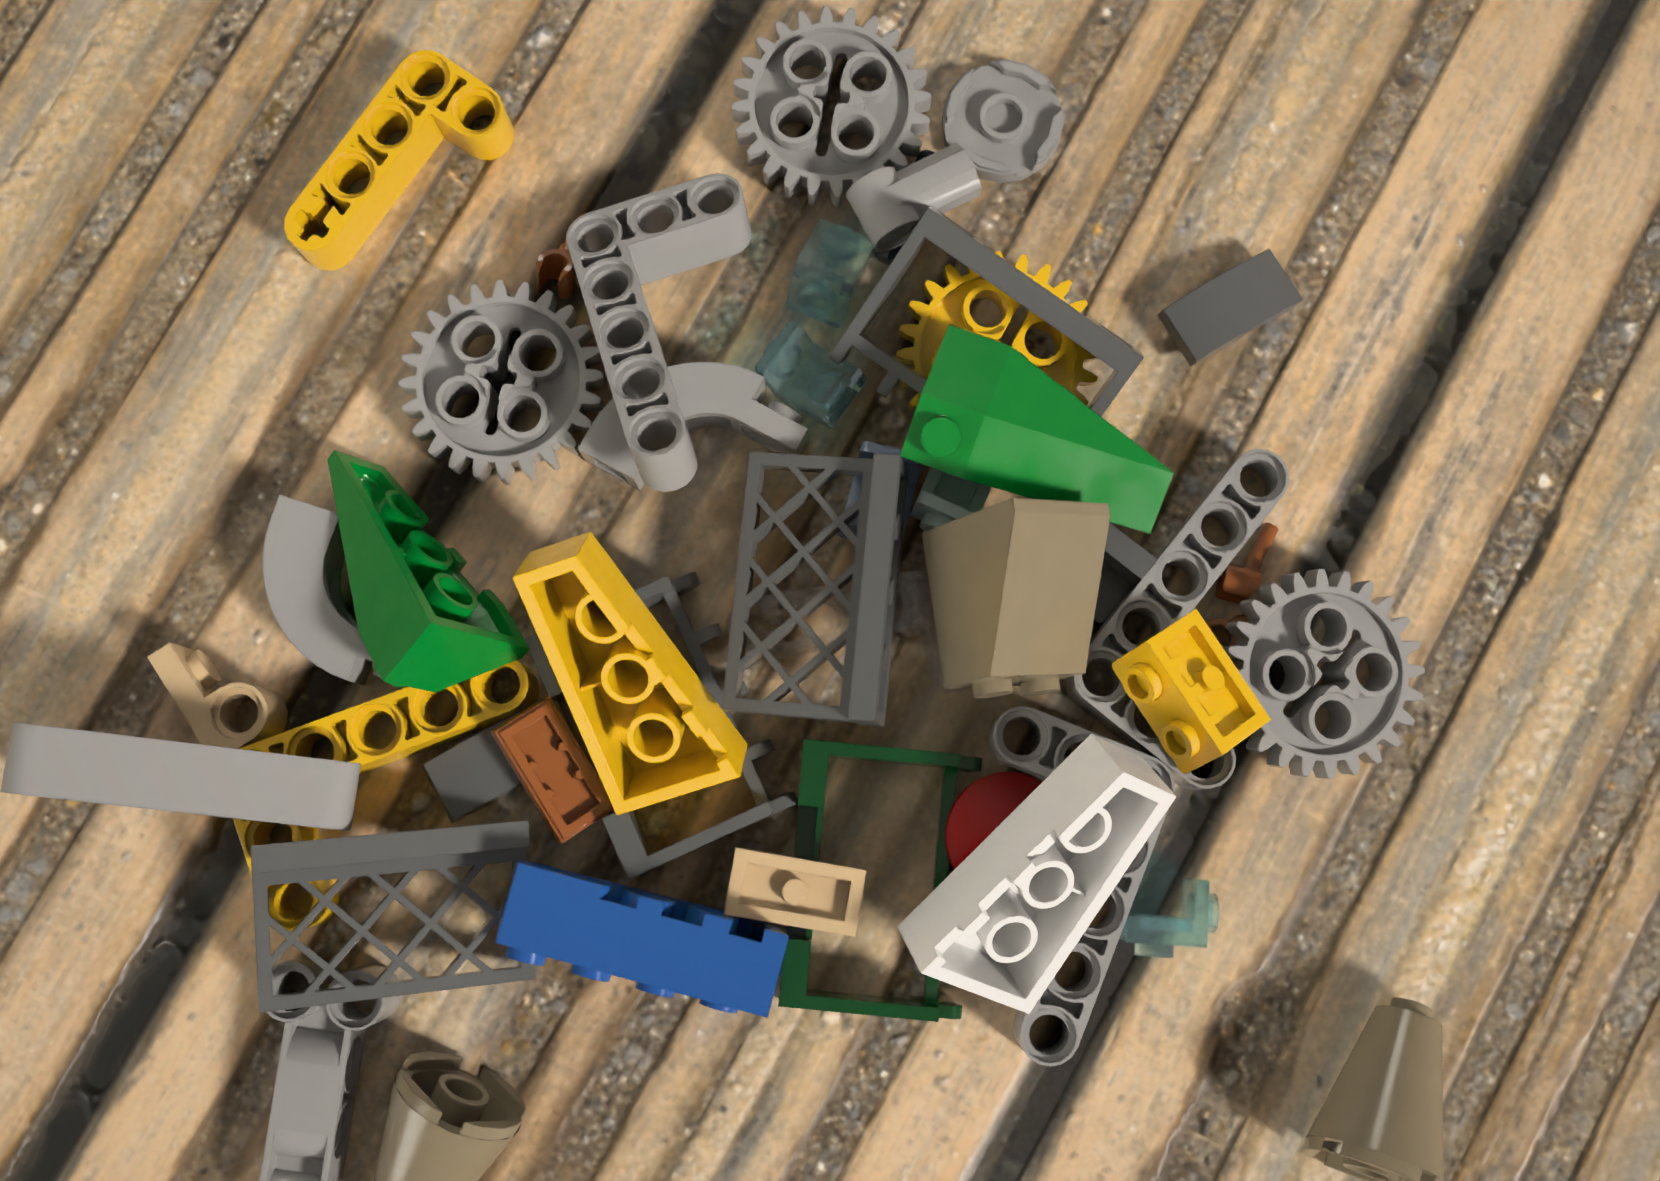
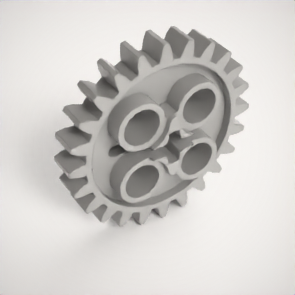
M823 6L820 23L812 24L806 13L801 10L798 11V29L791 31L784 23L777 21L775 22L777 39L775 43L761 36L756 38V49L760 59L743 56L741 60L742 70L747 78L734 79V94L741 100L731 104L733 120L742 123L735 128L737 141L741 145L751 144L746 151L747 163L750 166L766 162L763 168V180L767 185L781 176L785 178V197L790 198L800 186L807 188L809 205H815L821 191H829L834 207H840L843 191L848 190L861 177L871 171L888 166L894 167L896 171H899L908 166L904 155L917 157L921 151L922 141L916 135L928 134L930 118L924 115L923 112L930 110L932 98L931 93L920 90L926 86L927 72L926 69H911L915 64L916 57L914 47L896 51L899 44L900 31L894 29L883 37L877 35V16H872L863 27L855 25L854 8L847 10L842 22H834L829 6ZM838 58H844L847 60L840 82V103H837L833 114L828 152L825 156H818L816 150L823 131V110H826L829 104L835 62ZM805 65H812L822 71L818 77L813 79L799 78L793 72ZM863 77H872L877 79L882 86L874 91H862L854 86L853 83ZM790 122H801L810 128L801 137H789L780 131L784 125ZM849 134H861L869 139L871 143L865 148L852 150L845 147L840 140Z
M497 280L494 286L493 297L488 298L484 296L476 284H472L470 288V303L463 305L452 294L448 295L447 301L451 314L445 318L437 312L429 310L426 314L435 327L432 333L428 334L422 331H413L411 333V336L423 349L421 354L410 353L402 355L401 360L414 370L416 375L399 380V386L406 393L417 396L405 403L402 409L410 418H423L414 426L412 432L421 441L434 438L428 449L431 455L440 460L452 452L449 467L455 473L460 475L473 462V476L481 483H485L492 468H496L500 480L505 485H511L514 470L521 467L531 481L537 480L536 462L544 459L550 467L557 471L560 469V462L556 454L557 450L563 447L576 455L580 453L578 444L572 437L576 430L587 433L592 425L591 421L585 416L586 411H601L605 407L602 399L590 392L591 389L607 385V379L603 372L589 369L602 361L598 347H584L593 338V333L588 324L573 327L578 317L574 307L569 304L555 313L557 300L553 292L546 291L535 303L533 291L527 282H523L518 288L515 297H511L504 282ZM514 331H520L521 336L516 340L510 354L509 341L511 334ZM482 335L495 337V344L487 355L479 358L468 356L470 343L476 337ZM551 348L556 351V358L548 369L542 371L527 369L528 360L536 350ZM509 370L516 381L514 385L504 384L499 395L492 384L494 381H504ZM466 394L479 395V405L473 414L465 418L453 417V406L457 399ZM526 407L541 409V418L533 429L526 432L513 430V419L521 409ZM497 410L499 422L497 431L493 435H487L486 430L491 425Z
M1324 569L1306 571L1304 579L1299 572L1285 574L1281 576V587L1276 583L1259 586V593L1263 603L1253 599L1242 601L1239 604L1242 612L1248 619L1247 622H1227L1225 628L1238 641L1236 646H1225L1223 649L1271 718L1269 722L1252 733L1247 742L1246 749L1249 752L1260 753L1269 749L1266 762L1268 766L1284 768L1289 763L1290 774L1308 777L1313 770L1316 778L1334 779L1337 769L1341 774L1356 775L1359 774V759L1364 763L1371 764L1382 762L1377 743L1388 747L1400 746V739L1392 729L1394 724L1414 725L1415 720L1403 709L1405 701H1419L1423 699V694L1408 687L1409 678L1425 673L1424 667L1408 664L1407 655L1416 651L1421 646L1420 641L1401 640L1399 634L1407 627L1410 619L1408 617L1388 618L1387 614L1394 602L1391 596L1377 597L1370 601L1374 585L1370 580L1355 582L1351 586L1350 572L1331 573L1328 578ZM1315 614L1322 618L1325 626V634L1320 643L1316 642L1310 629L1311 620ZM1352 632L1356 634L1355 641L1349 648L1344 649L1352 637ZM1361 658L1365 660L1369 668V678L1364 687L1361 686L1356 675L1357 664ZM1274 660L1280 662L1285 673L1284 683L1279 690H1275L1269 680V668ZM1318 662H1325L1320 669L1316 666ZM1320 679L1323 681L1322 685H1315ZM1291 700H1294L1288 711V717H1286L1283 710ZM1323 704L1328 711L1329 724L1325 732L1320 734L1314 720L1317 709Z

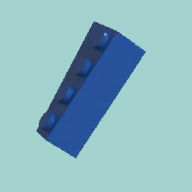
M518 858L497 929L496 943L508 946L505 954L506 957L523 963L544 966L548 957L572 964L571 973L585 978L609 982L611 975L636 981L635 988L650 994L673 998L676 992L700 999L699 1004L719 1011L737 1013L738 1010L768 1018L789 935L770 922L724 915V910Z

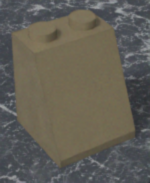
M1011 498L922 532L945 689L972 688L974 698H991L1011 694L1014 692L1013 686H1020L1021 696H1038L1058 692L1061 690L1059 680L1086 672L1110 521L1108 503Z

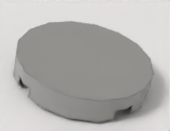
M1002 59L990 61L989 65L981 66L976 70L973 67L963 73L948 92L941 122L945 146L948 147L958 142L963 149H966L976 166L979 179L996 183L1024 180L1044 168L1058 148L1065 118L1063 107L1060 106V101L1055 95L1056 89L1048 77L1029 64Z

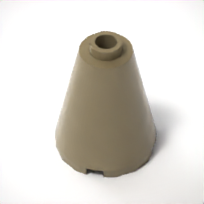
M1393 997L1390 1006H1375L1305 1137L1303 1146L1305 1155L1311 1158L1324 1150L1327 1152L1324 1165L1364 1181H1402V1179L1410 1181H1443L1442 1025L1430 1018L1431 1008L1419 1002L1399 997Z
M432 1051L409 1055L395 1076L374 1181H478L519 1131L522 1122L521 1117L525 1111L524 1101L509 1083L483 1067L478 1078L460 1070L459 1067L464 1059L462 1057Z

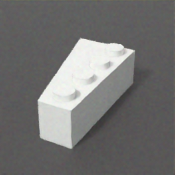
M1091 733L897 926L920 973L1029 1014L1169 809L1176 795L1143 757Z

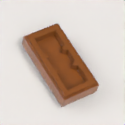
M544 697L490 731L556 842L563 844L614 810L601 780L551 697Z

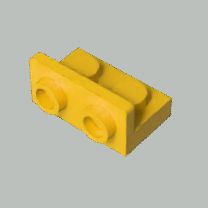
M1197 609L1120 657L1111 665L1113 671L1123 684L1125 692L1135 702L1160 740L1163 749L1183 774H1187L1224 755L1271 720Z

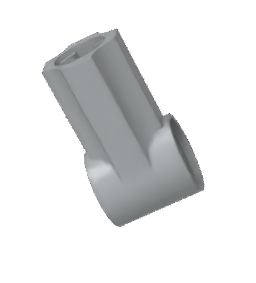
M956 142L899 171L890 166L871 171L857 180L848 189L846 197L876 252H885L895 249L906 242L928 207H934L944 214L981 196L982 185L977 175L976 166L969 153Z

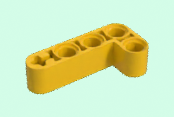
M420 50L411 53L401 62L289 208L284 219V230L287 239L318 269L334 271L347 265L444 138L479 160H494L502 157L510 149L514 141V128L500 96L491 87L440 53L433 50ZM434 82L444 83L442 89L436 94L420 96L427 85ZM483 115L494 117L492 123L484 129H469L471 123L477 117ZM396 130H407L405 137L399 143L384 145L385 139L390 133ZM370 177V181L363 191L356 194H347L350 184L356 179ZM339 205L345 213L341 215L335 206ZM319 231H322L327 235L321 238L315 234H317Z

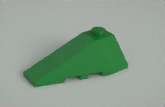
M952 324L948 325L900 453L901 457L951 475L1031 499L1108 503L1110 512L1109 522L1149 534L1174 474L1171 469L1116 426L1107 422L1085 405L1062 384H1058L1035 366L1012 345Z
M334 450L327 460L358 632L373 660L372 666L377 675L383 681L395 687L408 686L438 692L523 658L530 648L504 604L491 589L482 590L479 594L460 572L467 564L465 559L455 548L446 549L442 543L423 530L429 518L386 468Z

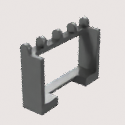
M928 207L828 357V359L840 365L846 360L852 347H854L888 371L875 390L884 398L889 395L899 379L920 394L922 393L927 378L871 340L865 334V331L928 239L1114 369L1088 405L1098 415L1102 416L1144 359L1142 352L1092 317H1086L987 248L985 246L986 243L934 207Z
M696 572L685 574L672 581L667 575L634 590L648 609L665 601L667 602L703 684L722 709L724 689L720 690L701 647L722 637V630L719 624L716 623L695 632L679 595L689 592L701 584ZM537 634L526 638L525 641L530 648V653L548 695L559 703L572 734L599 777ZM742 681L741 697L749 693L744 681ZM724 711V713L733 723L735 728L738 730L731 712ZM767 739L747 748L742 767V773L757 807L655 853L652 852L635 810L616 815L613 810L607 814V817L602 818L627 878H636L798 804L794 792L783 793L770 801L752 762L775 751L771 740Z

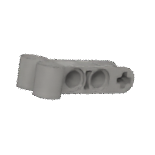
M307 956L294 958L272 967L273 995L289 993L288 981L294 971L302 973L311 983L322 968ZM366 964L349 970L342 975L353 984L357 980H363L372 984L386 967L379 964ZM393 973L387 982L397 981L396 974ZM329 975L317 990L344 986ZM401 996L377 998V1003L372 1013L360 1011L353 1001L267 1012L273 1019L285 1022L259 1181L343 1180L366 1028L390 1017L397 1009Z

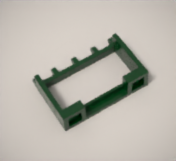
M804 739L794 857L819 861L829 757L943 768L932 891L935 890L948 877L949 858L945 845V827L948 814L954 803L957 771L961 770L971 773L982 771L983 758L961 756V754ZM787 925L786 934L789 935L782 962L778 1007L938 1022L939 1018L961 1019L962 1005L949 1001L938 1002L939 980L925 975L923 1000L807 989L813 930Z

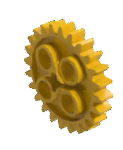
M1001 251L995 252L997 255L1003 258ZM1022 254L1014 266L1066 302L1064 297L1069 291L1072 282L1068 279L1054 288L1047 284L1051 273V265L1046 264L1033 276L1027 273V255ZM948 264L943 270L945 288L930 280L924 283L922 289L930 301L929 305L911 300L907 310L919 321V324L900 325L898 335L912 342L913 346L898 350L895 357L905 364L912 365L915 371L928 378L949 324L999 341L1016 309L1024 306L967 266L966 275L961 276L952 265ZM977 299L993 301L1001 311L1000 324L994 327L978 325L970 315V303ZM1081 300L1069 305L1081 313L1088 303L1086 300ZM1025 308L1027 316L1010 345L1087 405L1089 401L1076 388L1077 386H1092L1097 382L1098 376L1083 368V363L1094 361L1097 357ZM1033 329L1046 331L1054 341L1055 351L1053 356L1048 359H1040L1031 355L1025 346L1024 337L1026 332ZM898 380L899 386L910 387L902 380ZM920 393L915 395L908 404L910 410L916 409L921 396Z

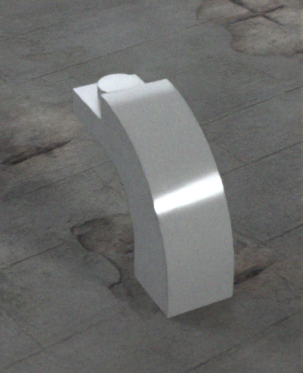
M691 362L668 366L688 432L702 428H724L738 432L776 453L803 454L809 443L808 428L801 425L803 417L790 407L771 400L768 406L761 404L767 393L764 376L735 365L718 362ZM612 398L590 426L578 450L587 463L641 491L645 483L639 474L625 439L616 405Z
M279 495L265 536L262 567L264 586L274 617L290 642L307 659L332 675L365 686L373 660L359 636L357 622L348 611L342 595L341 573L345 555L337 513ZM374 670L372 675L379 677Z

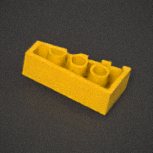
M590 531L529 552L512 578L616 815L740 777L747 750V742Z

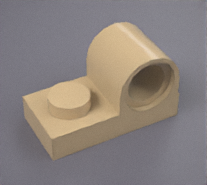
M168 643L147 657L200 744L240 749L283 733L288 715L284 700L270 689L248 683H230L218 689L215 684L221 681L220 674L213 662L203 651L199 649L194 651L191 648ZM253 699L258 707V718L256 723L244 732L239 727L237 713L245 701Z
M735 847L723 914L855 937L866 870L767 851Z

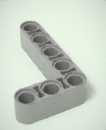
M726 174L705 175L586 213L578 217L569 226L566 233L568 249L625 439L645 485L656 491H676L686 486L694 478L698 465L697 456L641 285L732 257L742 252L749 245L752 238V230L742 187L735 178Z
M1254 449L1245 452L1220 475L1155 557L1157 561L1146 575L1131 588L1108 619L1092 636L1087 664L1099 663L1110 671L1113 682L1109 694L1106 696H1096L1090 693L1084 686L1083 674L1065 678L1068 696L1076 705L1130 748L1153 756L1165 763L1173 774L1174 783L1185 789H1211L1225 783L1235 769L1236 755L1234 749L1232 748L1224 755L1214 759L1210 773L1203 779L1198 778L1191 772L1183 774L1172 758L1165 752L1157 736L1147 737L1136 728L1134 712L1137 705L1125 692L1123 684L1113 671L1111 665L1114 661L1138 647V645L1129 642L1124 636L1122 623L1126 615L1137 614L1145 618L1150 625L1151 637L1192 612L1282 498L1289 485V472L1286 463L1277 454L1265 449ZM1242 470H1252L1261 476L1265 484V494L1263 497L1252 496L1243 489L1240 482ZM1203 518H1215L1225 526L1228 533L1225 546H1215L1203 537L1201 531ZM1165 566H1177L1187 574L1190 582L1187 595H1174L1164 587L1162 571Z
M1024 706L1011 708L997 717L989 728L988 745L996 760L1044 781L1063 762L1064 754L1069 746L1075 743L1081 744L1092 733L1143 757L1174 793L1175 783L1173 774L1162 761L1034 708ZM1022 720L1033 729L1035 744L1028 754L1023 756L1014 754L1005 746L1002 735L1007 722ZM1167 811L1107 898L1109 908L1105 919L1097 925L1088 926L1072 950L1080 953L1085 962V974L1081 981L1074 986L1063 987L1058 985L1054 977L1029 1014L1017 1010L1013 1025L1015 1040L1026 1055L1036 1063L1050 1067L1061 1065L1072 1058L1079 1047ZM1043 1015L1058 1016L1062 1025V1033L1058 1042L1044 1049L1033 1046L1029 1037L1030 1027L1033 1022Z
M13 722L0 792L316 828L351 830L361 763Z

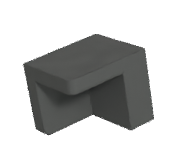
M1110 522L1094 616V623L1098 625L1103 624L1131 588L1142 580L1157 561L1153 555Z

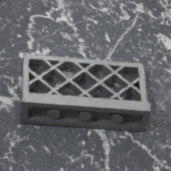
M749 452L722 701L723 711L852 722L858 725L885 727L909 473L900 455L874 454L873 459ZM765 470L792 471L804 488L775 512L762 497ZM802 472L821 474L809 482ZM838 474L862 475L860 499L838 516L818 491ZM813 496L833 522L803 546L783 521ZM762 507V509L767 513L769 518L766 519L761 525H759L760 510ZM858 516L856 537L847 525ZM778 527L798 552L768 576L755 560L756 547L759 541ZM842 530L855 546L854 564L832 581L812 555ZM806 560L827 586L797 611L777 587V584ZM755 571L762 582L752 590ZM852 580L851 598L849 601L841 589ZM771 591L791 617L762 641L748 624L750 607ZM835 595L849 612L848 628L826 646L805 619ZM799 625L820 652L791 676L770 649ZM748 636L756 647L745 655ZM846 645L843 666L834 654ZM764 656L784 680V683L764 700L741 698L743 672L760 657ZM827 660L843 678L840 707L814 704L799 686L803 680ZM792 691L801 703L780 702V700Z
M528 820L250 845L259 1013L536 979L535 965L518 961V966L491 969L472 953L493 927L500 922L506 898L495 909L468 887L486 864L511 862L513 876L517 859L527 860V847H530ZM473 865L461 880L447 869ZM435 869L455 887L428 917L400 892L418 871ZM406 872L394 887L379 876L380 874ZM368 876L388 894L360 925L332 902L331 899L350 877ZM337 879L325 894L309 883V881ZM298 883L319 901L292 932H289L269 915L267 886ZM461 893H464L490 915L465 947L437 924L438 920ZM394 899L424 923L398 954H395L368 931ZM325 906L355 930L328 963L298 939L299 935ZM269 926L285 938L272 954ZM433 930L457 950L459 954L441 975L423 977L404 960L426 934ZM363 936L392 961L372 984L354 985L335 968ZM292 944L322 968L303 992L273 995L272 966ZM466 960H469L481 970L456 973ZM398 967L414 978L387 982ZM329 975L344 986L317 990Z

